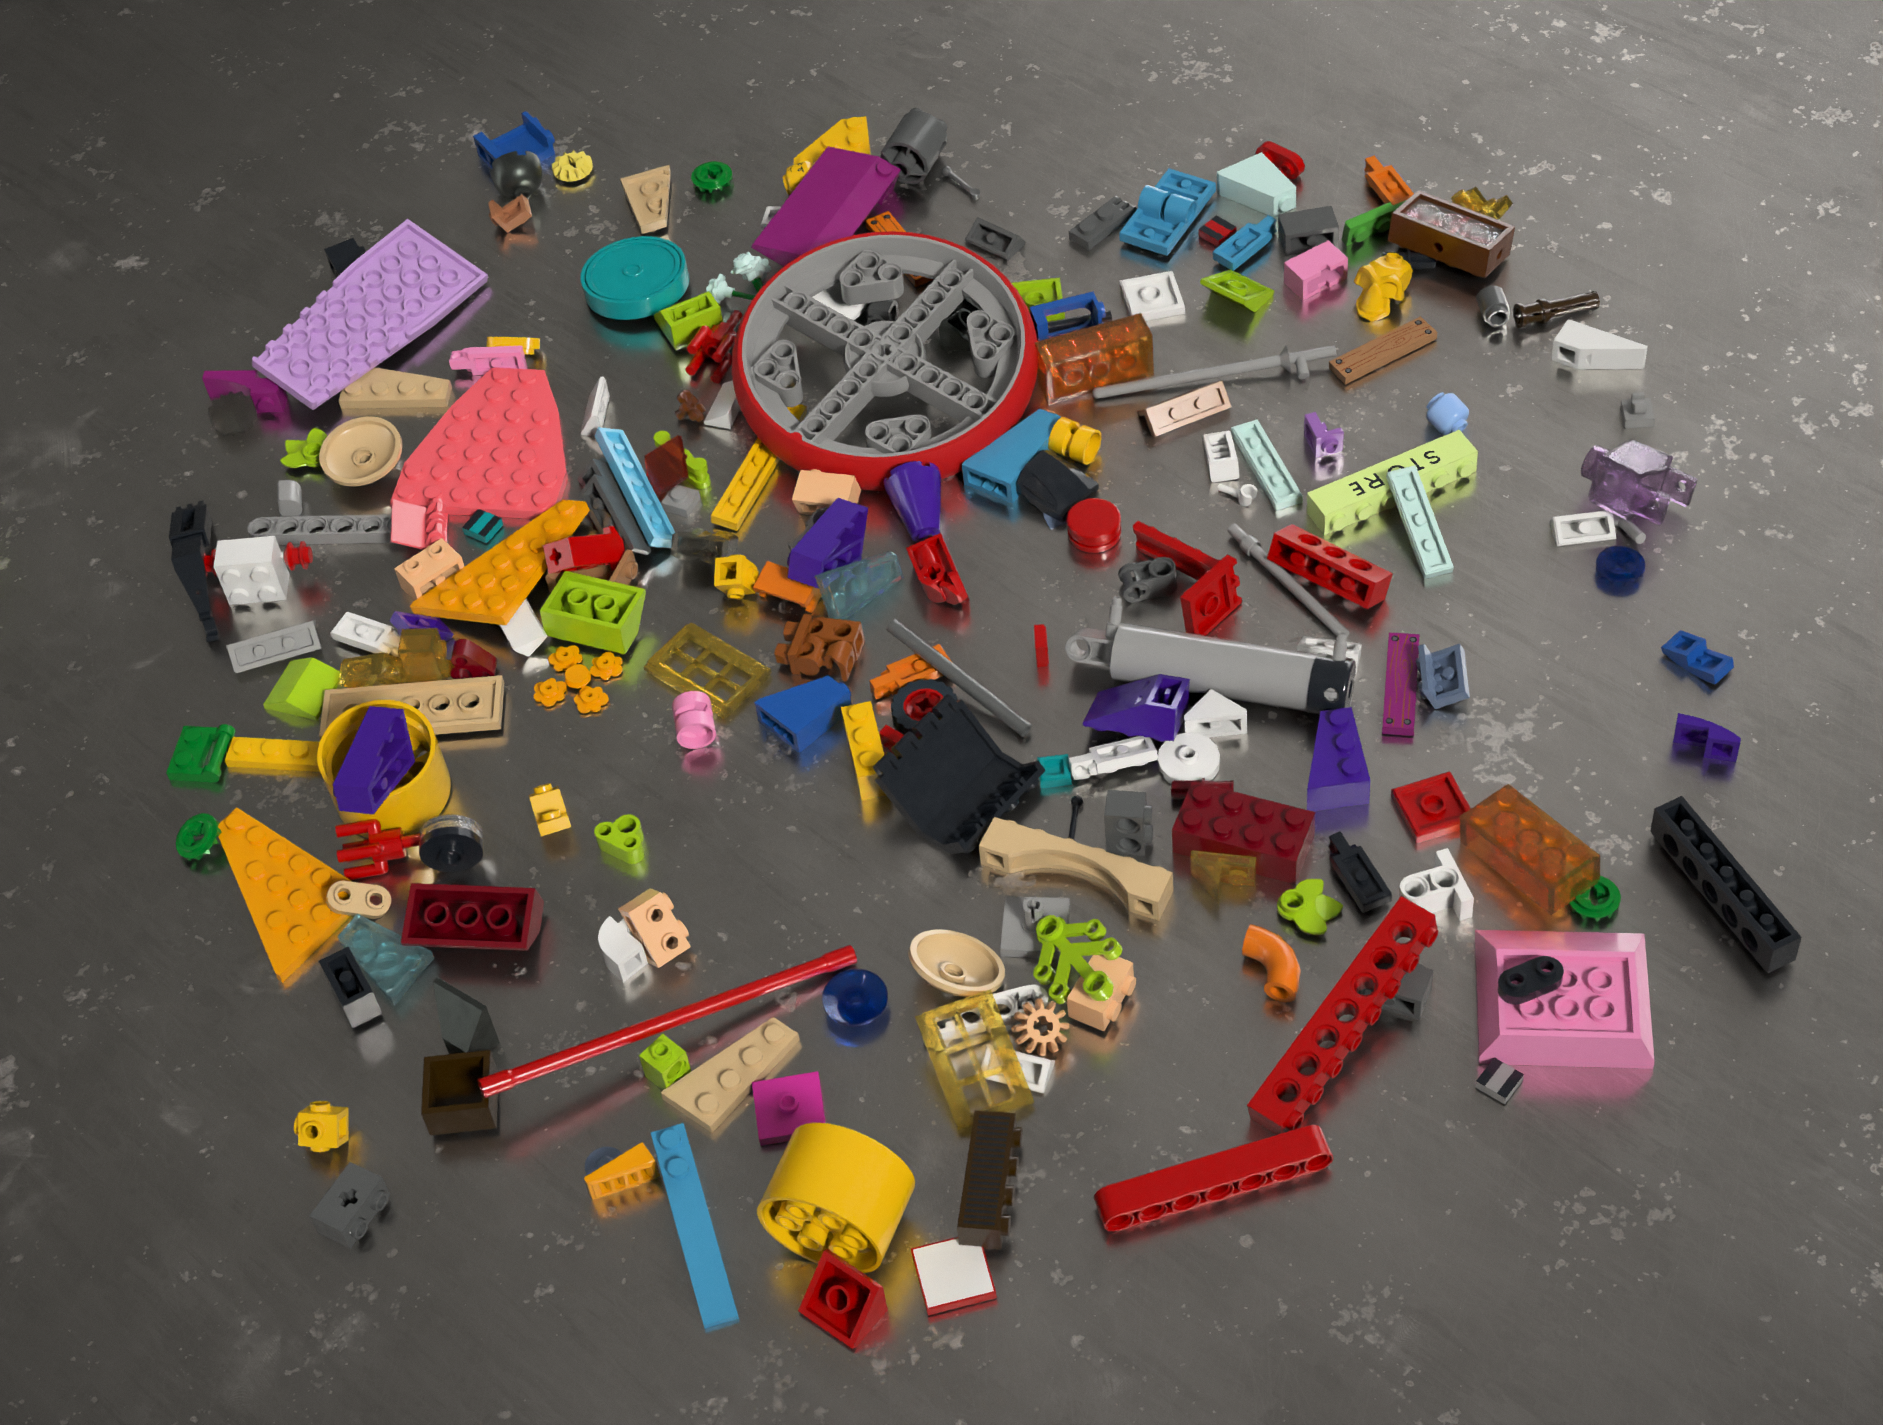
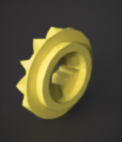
M573 150L568 154L564 152L563 156L555 157V162L552 163L553 175L557 179L566 182L585 178L593 168L591 157L586 155L584 151L576 153Z

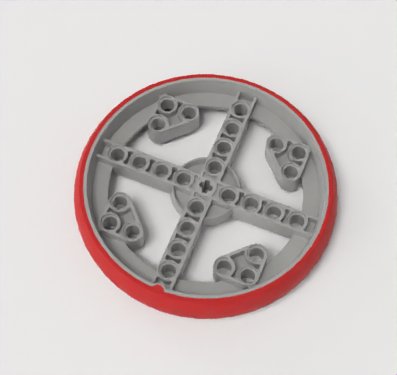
M896 231L871 232L837 239L820 245L789 262L767 281L750 302L739 325L732 353V379L738 404L748 425L761 442L787 465L799 472L800 470L811 471L812 469H817L825 473L855 476L861 490L885 491V477L888 480L891 476L890 471L899 465L921 461L922 466L930 467V463H933L939 468L941 480L961 472L962 464L965 460L1016 426L1031 399L1036 383L1039 348L1032 317L1021 295L1008 278L983 257L961 245L930 235ZM903 274L934 279L896 321H878L865 326L812 298L821 291L840 283L841 296L847 304L858 305L899 298L904 293ZM966 297L980 309L970 313L967 317L968 342L974 371L982 378H990L995 375L987 394L929 363L923 344L940 326L941 321L947 318ZM785 324L844 356L843 363L847 373L802 422L787 408L795 407L802 402L803 391L795 344L786 339L777 341ZM907 391L960 421L959 424L950 430L932 438L930 421L923 415L877 420L869 423L865 428L867 447L852 446L834 441L874 396L890 397Z

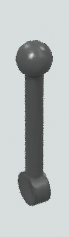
M945 166L942 168L943 176H949L970 193L972 199L980 198L979 189L971 188L952 173L950 167Z

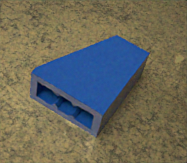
M829 675L760 698L754 702L758 721L799 753L843 718L841 707L852 705L849 688L842 682L838 683Z

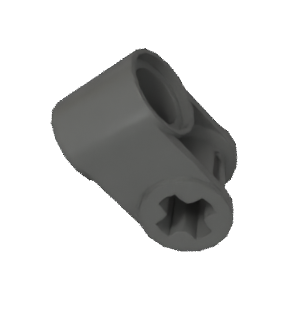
M1158 557L1138 563H1128L1118 571L1119 579L1124 584L1123 596L1128 602L1134 603L1146 599L1169 596L1177 589L1175 563L1167 557ZM1131 571L1134 572L1135 577L1131 576Z

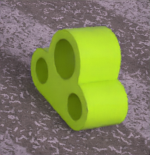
M623 815L616 819L614 823L602 822L595 827L594 834L600 850L628 864H637L643 860L645 855L642 845L644 834L640 820L635 815Z

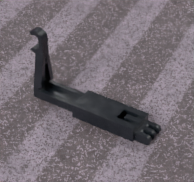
M202 500L198 501V505L195 506L193 503L187 504V508L184 509L182 506L176 507L175 512H172L169 540L172 546L171 561L174 570L199 613V620L203 623L206 640L209 643L220 640L210 607L204 564L205 547L210 546L212 519L207 504Z

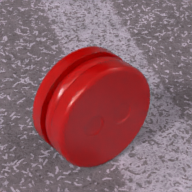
M1100 498L1085 499L1076 503L1067 514L1069 541L1077 549L1088 553H1100L1111 549L1118 543L1122 534L1119 509L1110 501Z

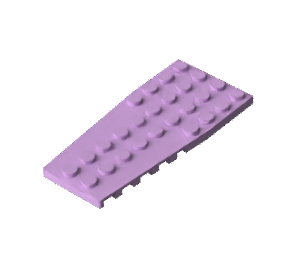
M406 219L347 267L332 282L333 286L327 292L323 290L316 297L315 304L310 308L305 307L300 312V318L292 325L288 323L283 328V334L276 341H269L265 345L266 350L258 358L255 356L252 358V367L314 410L436 325L487 282L488 274L412 221Z

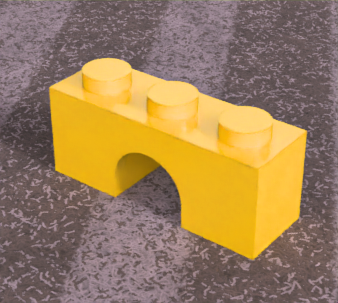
M871 701L841 707L844 729L853 759L861 800L886 796L875 781L878 775L873 769V766L884 756Z

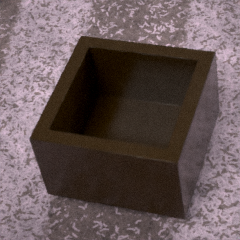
M491 1050L424 1057L421 1115L430 1135L497 1128L498 1094L484 1098L478 1084V1079L498 1072Z

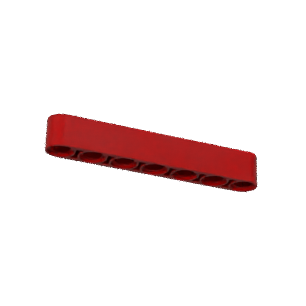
M1309 1125L1107 1185L1099 1189L1093 1198L1105 1230L1115 1232L1322 1170L1333 1162L1334 1157L1321 1127Z

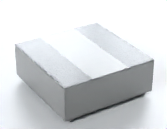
M1494 1057L1476 1080L1475 1088L1506 1104L1523 1082L1524 1074Z

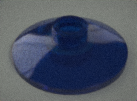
M851 969L837 974L827 983L822 994L823 1008L828 1017L840 1025L850 1027L862 1026L874 1021L883 1013L888 1003V991L884 981L877 974L864 969ZM854 1002H860V1004L852 1005Z

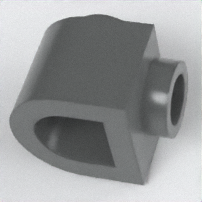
M891 299L867 303L865 311L866 318H868L867 323L896 321L898 316L897 300Z

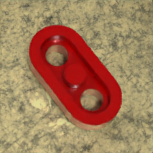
M1265 141L1256 150V154L1262 152L1289 179H1296L1305 170V164L1297 153L1274 142Z

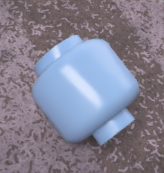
M1441 392L1433 397L1426 406L1428 409L1426 414L1427 420L1442 435H1447L1457 430L1462 432L1468 425L1466 420L1469 416V409L1454 393L1444 394Z

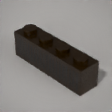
M976 1110L974 1112L957 1224L959 1245L1001 1250L1003 1236L1010 1235L1011 1215H1006L1007 1206L1014 1205L1015 1186L1010 1184L1011 1177L1018 1176L1019 1157L1014 1155L1015 1148L1022 1147L1023 1128L1017 1127L1016 1113Z

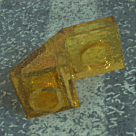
M1477 187L1467 191L1461 189L1451 197L1452 203L1497 220L1513 204L1507 195L1497 200L1493 197L1487 201Z
M385 652L343 659L338 684L347 688L372 686L375 681L385 685L409 683L411 663Z

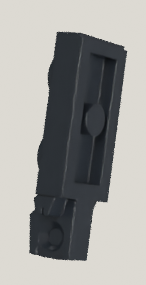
M1341 831L1330 835L1328 847L1332 853L1329 855L1331 865L1362 913L1391 902L1392 892L1361 845L1358 847L1356 844L1350 846Z

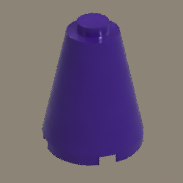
M921 461L908 462L895 467L890 471L891 476L887 480L885 477L884 487L910 537L914 542L918 543L939 534L941 516V473L939 468L933 463H930V467L922 466Z

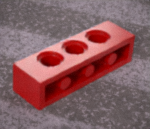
M1293 524L1274 533L1267 556L1268 560L1366 609L1385 600L1393 573Z

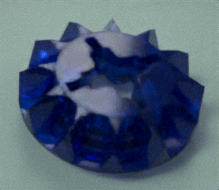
M1613 546L1603 550L1598 555L1596 570L1600 572L1601 579H1609L1611 585L1615 582H1620L1624 587L1627 582L1636 584L1638 578L1643 577L1645 560L1638 551L1630 547ZM1617 564V565L1620 566V567H1622V566L1625 565V566H1626V569H1625V570H1623L1622 568H1617V569H1615V565Z

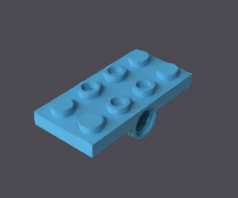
M1168 168L1155 187L1146 185L1143 188L1138 200V209L1119 232L1120 241L1168 256L1216 192V183Z

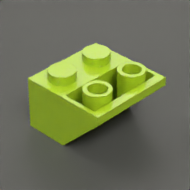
M710 291L654 314L655 321L675 351L687 347L701 326L706 325L712 329L714 325L723 322L721 308Z

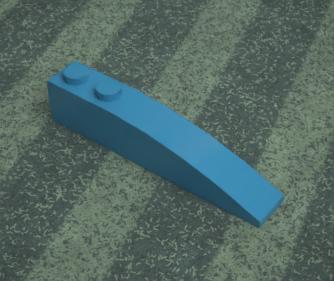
M684 1123L651 1132L704 1328L707 1329L739 1319Z

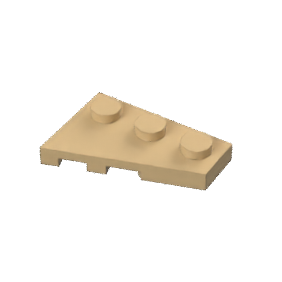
M670 165L620 179L623 191L642 234L667 227L671 178Z

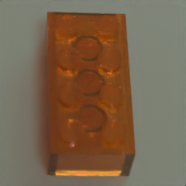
M1141 313L1035 342L1039 361L1037 371L1038 384L1048 405L1092 393L1093 389L1097 387L1131 382L1154 375L1153 335Z
M1509 784L1460 816V842L1550 915H1553L1574 900L1576 896L1581 895L1600 880V855Z

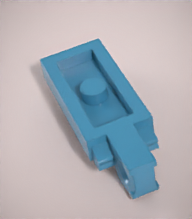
M1268 215L1258 224L1247 223L1213 251V260L1234 271L1269 243L1273 238L1272 236L1277 232V220Z

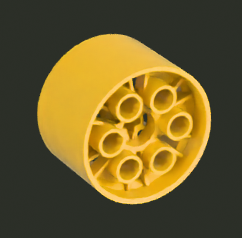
M375 700L356 705L339 715L325 730L319 742L317 751L318 768L344 824L376 819L380 822L382 831L402 828L404 836L412 835L430 825L440 815L448 801L451 788L450 775L432 725L423 713L409 704L394 700ZM369 706L404 709L414 758L423 750L427 753L415 759L414 764L374 815L339 811L336 797L333 795V783ZM368 833L359 834L363 837L369 838Z
M807 1123L794 1130L757 1207V1216L764 1229L775 1240L797 1255L818 1264L823 1251L829 1249L862 1273H868L876 1270L882 1263L914 1191L915 1178L906 1163L878 1141L842 1126L828 1123Z

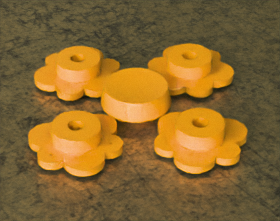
M560 646L556 649V653H552L548 657V661L554 666L555 671H566L565 682H556V679L549 678L545 682L536 683L534 686V700L542 702V705L550 707L556 701H562L565 698L564 692L567 690V686L581 688L579 695L574 697V703L577 705L578 711L583 714L590 711L599 712L601 706L608 703L609 697L606 693H603L601 687L592 688L586 685L590 682L591 675L593 677H600L602 680H608L611 676H619L623 671L621 666L623 663L622 658L615 657L612 652H605L600 657H595L592 660L593 666H591L589 671L586 666L577 664L583 660L577 646Z

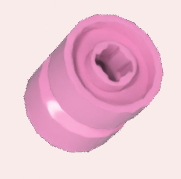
M689 691L678 695L672 703L678 743L688 749H698L710 745L716 737L710 697L700 691Z

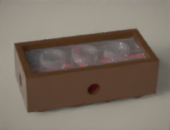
M1418 190L1392 213L1388 241L1397 244L1401 248L1410 249L1444 262L1450 267H1457L1470 272L1473 276L1486 278L1510 255L1515 226Z

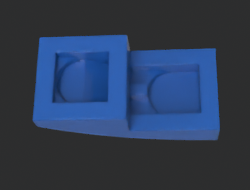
M1682 630L1678 631L1661 647L1662 652L1677 665L1712 684L1718 683L1734 668L1733 657L1707 649L1705 638Z

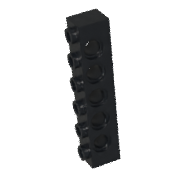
M1680 796L1654 808L1650 830L1652 835L1767 974L1795 961L1802 938L1684 797Z

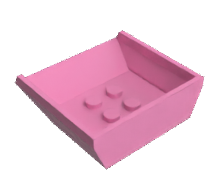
M1475 930L1479 1064H1489L1495 1057L1507 1065L1653 1069L1655 1061L1644 934ZM1540 956L1553 957L1562 964L1564 969L1562 984L1558 989L1517 1005L1505 1002L1498 994V980L1505 970ZM1542 969L1544 972H1550V970ZM1519 981L1511 982L1513 984H1521Z

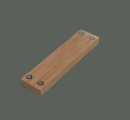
M1420 316L1329 361V369L1346 385L1436 340L1437 331Z

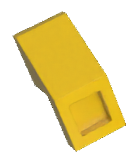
M547 783L533 788L534 793L529 795V799L541 836L570 828L571 824L559 787H552L551 783Z

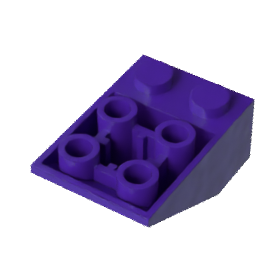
M1158 674L1097 693L1083 721V726L1091 727L1097 731L1121 732L1127 736L1150 737L1157 741H1174L1184 720V715L1188 711L1190 679Z

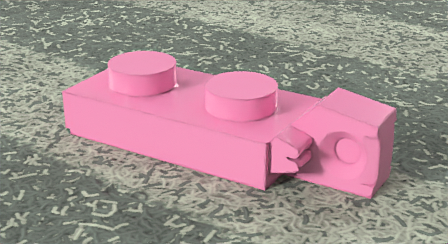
M522 346L469 347L463 350L452 351L449 359L451 370L467 369L468 372H472L473 376L484 375L492 367L527 369Z

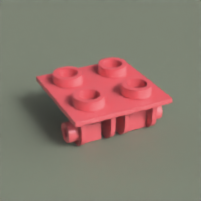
M434 498L429 503L428 508L393 499L390 542L424 550L441 538L447 542L448 513L445 512L446 504L442 499Z

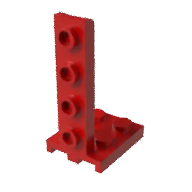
M1140 521L1133 524V532L1137 538L1136 549L1154 559L1158 557L1170 558L1174 561L1176 570L1198 580L1180 597L1186 633L1206 636L1242 603V598L1237 596L1236 590L1240 585L1239 576L1234 574L1233 566L1237 564L1236 558L1227 554L1221 560H1217L1203 553L1200 549L1193 548L1175 537L1158 531L1153 526H1148Z

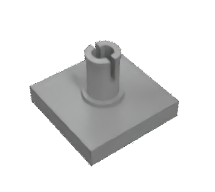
M1005 896L1000 944L1001 957L1039 958L1042 944L1037 939V924L1048 915L1061 917L1069 924L1070 898ZM1057 947L1053 959H1059L1061 952Z

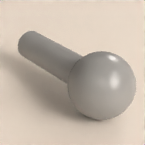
M1615 505L1609 509L1613 512L1615 527H1621L1638 544L1645 541L1646 535L1630 520V512L1626 507Z

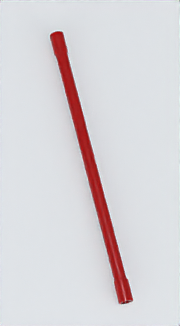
M847 945L803 964L513 1069H505L478 1079L481 1093L484 1098L496 1095L526 1081L817 975L857 963L855 951L851 945Z

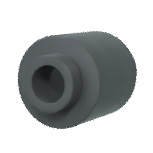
M1495 285L1483 288L1477 294L1476 300L1484 321L1493 327L1504 325L1509 320L1511 310L1503 289Z

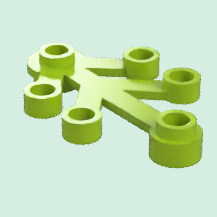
M1054 915L1042 918L1036 927L1037 939L1042 944L1038 965L1033 970V976L1041 985H1048L1053 982L1049 988V996L1057 1004L1066 1003L1067 997L1071 992L1067 983L1071 966H1073L1084 979L1083 989L1091 999L1095 1001L1108 1000L1113 994V982L1103 971H1094L1082 956L1103 955L1107 960H1115L1122 953V946L1113 937L1100 941L1106 934V928L1098 919H1091L1084 923L1067 924L1064 919ZM1086 935L1092 942L1070 943L1067 938ZM1057 947L1061 953L1057 970L1055 971L1051 963Z

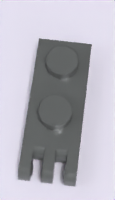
M1114 196L1069 231V239L1089 251L1127 222L1137 208L1133 205L1129 206L1128 202Z

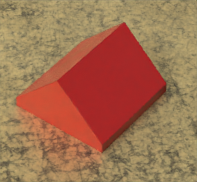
M829 1249L823 1251L798 1309V1312L852 1349L861 1343L888 1311L883 1286Z

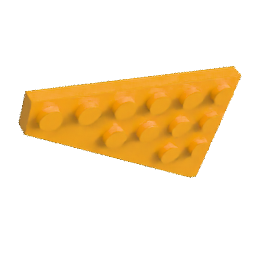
M561 500L413 601L410 605L413 614L507 625L548 569L543 545L572 536L590 511L587 502Z
M236 807L219 823L218 828L222 833L218 837L278 980L283 983L351 917L334 913L326 903V895L332 884L337 881L351 880ZM344 891L338 893L339 899L344 901L349 899L348 893Z

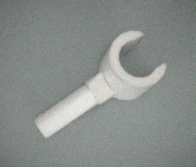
M1219 484L1217 488L1218 491L1237 497L1239 504L1243 507L1251 505L1252 498H1256L1257 488L1251 484H1245L1241 489H1235L1223 484Z

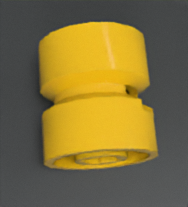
M1061 417L1051 430L1048 447L1049 450L1055 451L1056 454L1064 457L1069 455L1071 460L1088 465L1094 460L1099 451L1102 439L1101 432L1087 425L1080 427L1079 422Z

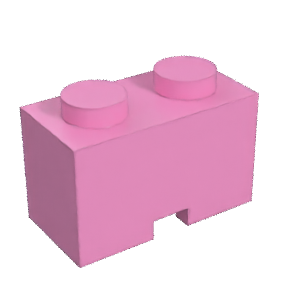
M1329 240L1284 262V284L1302 301L1320 293V287L1324 285L1332 287L1346 280L1348 275V258Z

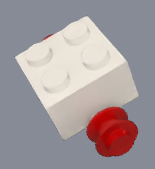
M275 536L217 541V547L212 550L211 555H206L204 552L206 578L208 572H213L214 576L218 577L229 605L286 600L290 576L287 566L291 571H294L296 565L301 564L303 569L307 570L308 564L313 561L312 549L310 546H306L304 541L300 542L299 547H294L292 542H288L284 551L281 552Z

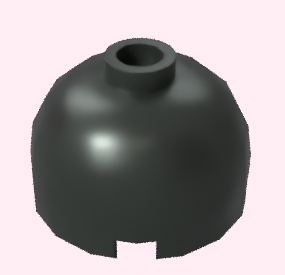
M517 151L501 155L493 161V168L489 170L495 188L503 196L515 199L523 194L528 198L540 187L543 174L540 159L536 154L525 151L526 155H518Z

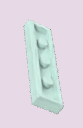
M1258 419L1231 427L1233 439L1275 511L1303 503L1302 493Z
M1416 465L1387 472L1388 484L1423 578L1427 579L1453 572L1454 566Z

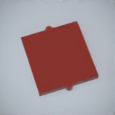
M677 435L644 456L646 476L657 497L689 478L686 464L687 454L684 452L682 436Z

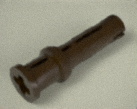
M1596 291L1553 301H1547L1542 298L1532 304H1515L1513 307V317L1519 329L1525 328L1527 324L1535 322L1547 323L1552 317L1598 309L1600 299Z

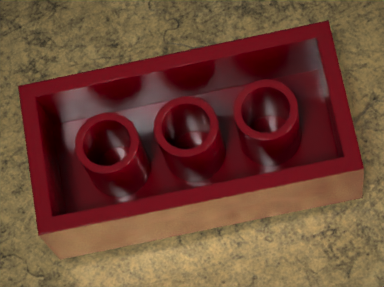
M1192 781L1172 828L1173 853L1296 885L1315 836V812Z

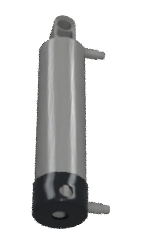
M1120 596L1112 598L1106 631L1081 628L1068 639L1065 645V651L1070 659L1076 662L1110 667L1111 677L1115 680L1134 682L1158 674L1190 679L1189 692L1205 695L1210 689H1213L1228 699L1304 711L1320 716V711L1350 707L1355 683V660L1345 657L1347 648L1346 633L1339 632L1337 634L1333 655L1295 651L1121 622L1122 598ZM1076 639L1084 640L1088 650L1080 649Z

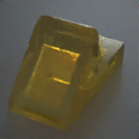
M1192 850L1191 875L1219 903L1222 883L1234 886L1245 885L1255 887L1256 857Z

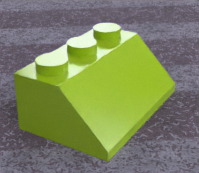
M565 571L540 609L544 631L549 637L626 654L638 634L646 591L643 588Z

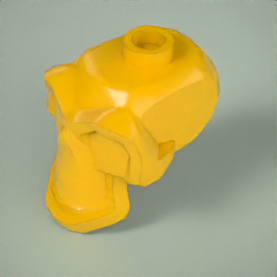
M1387 253V255L1371 261L1368 265H1364L1358 270L1354 283L1363 288L1361 295L1356 301V311L1359 317L1369 321H1377L1389 315L1391 299L1396 301L1404 299V291L1410 283L1413 270L1410 263L1404 260L1401 255Z

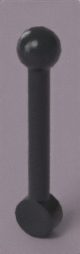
M1078 795L1071 799L1073 810L1068 838L1073 840L1075 838L1079 807L1083 804L1082 797Z

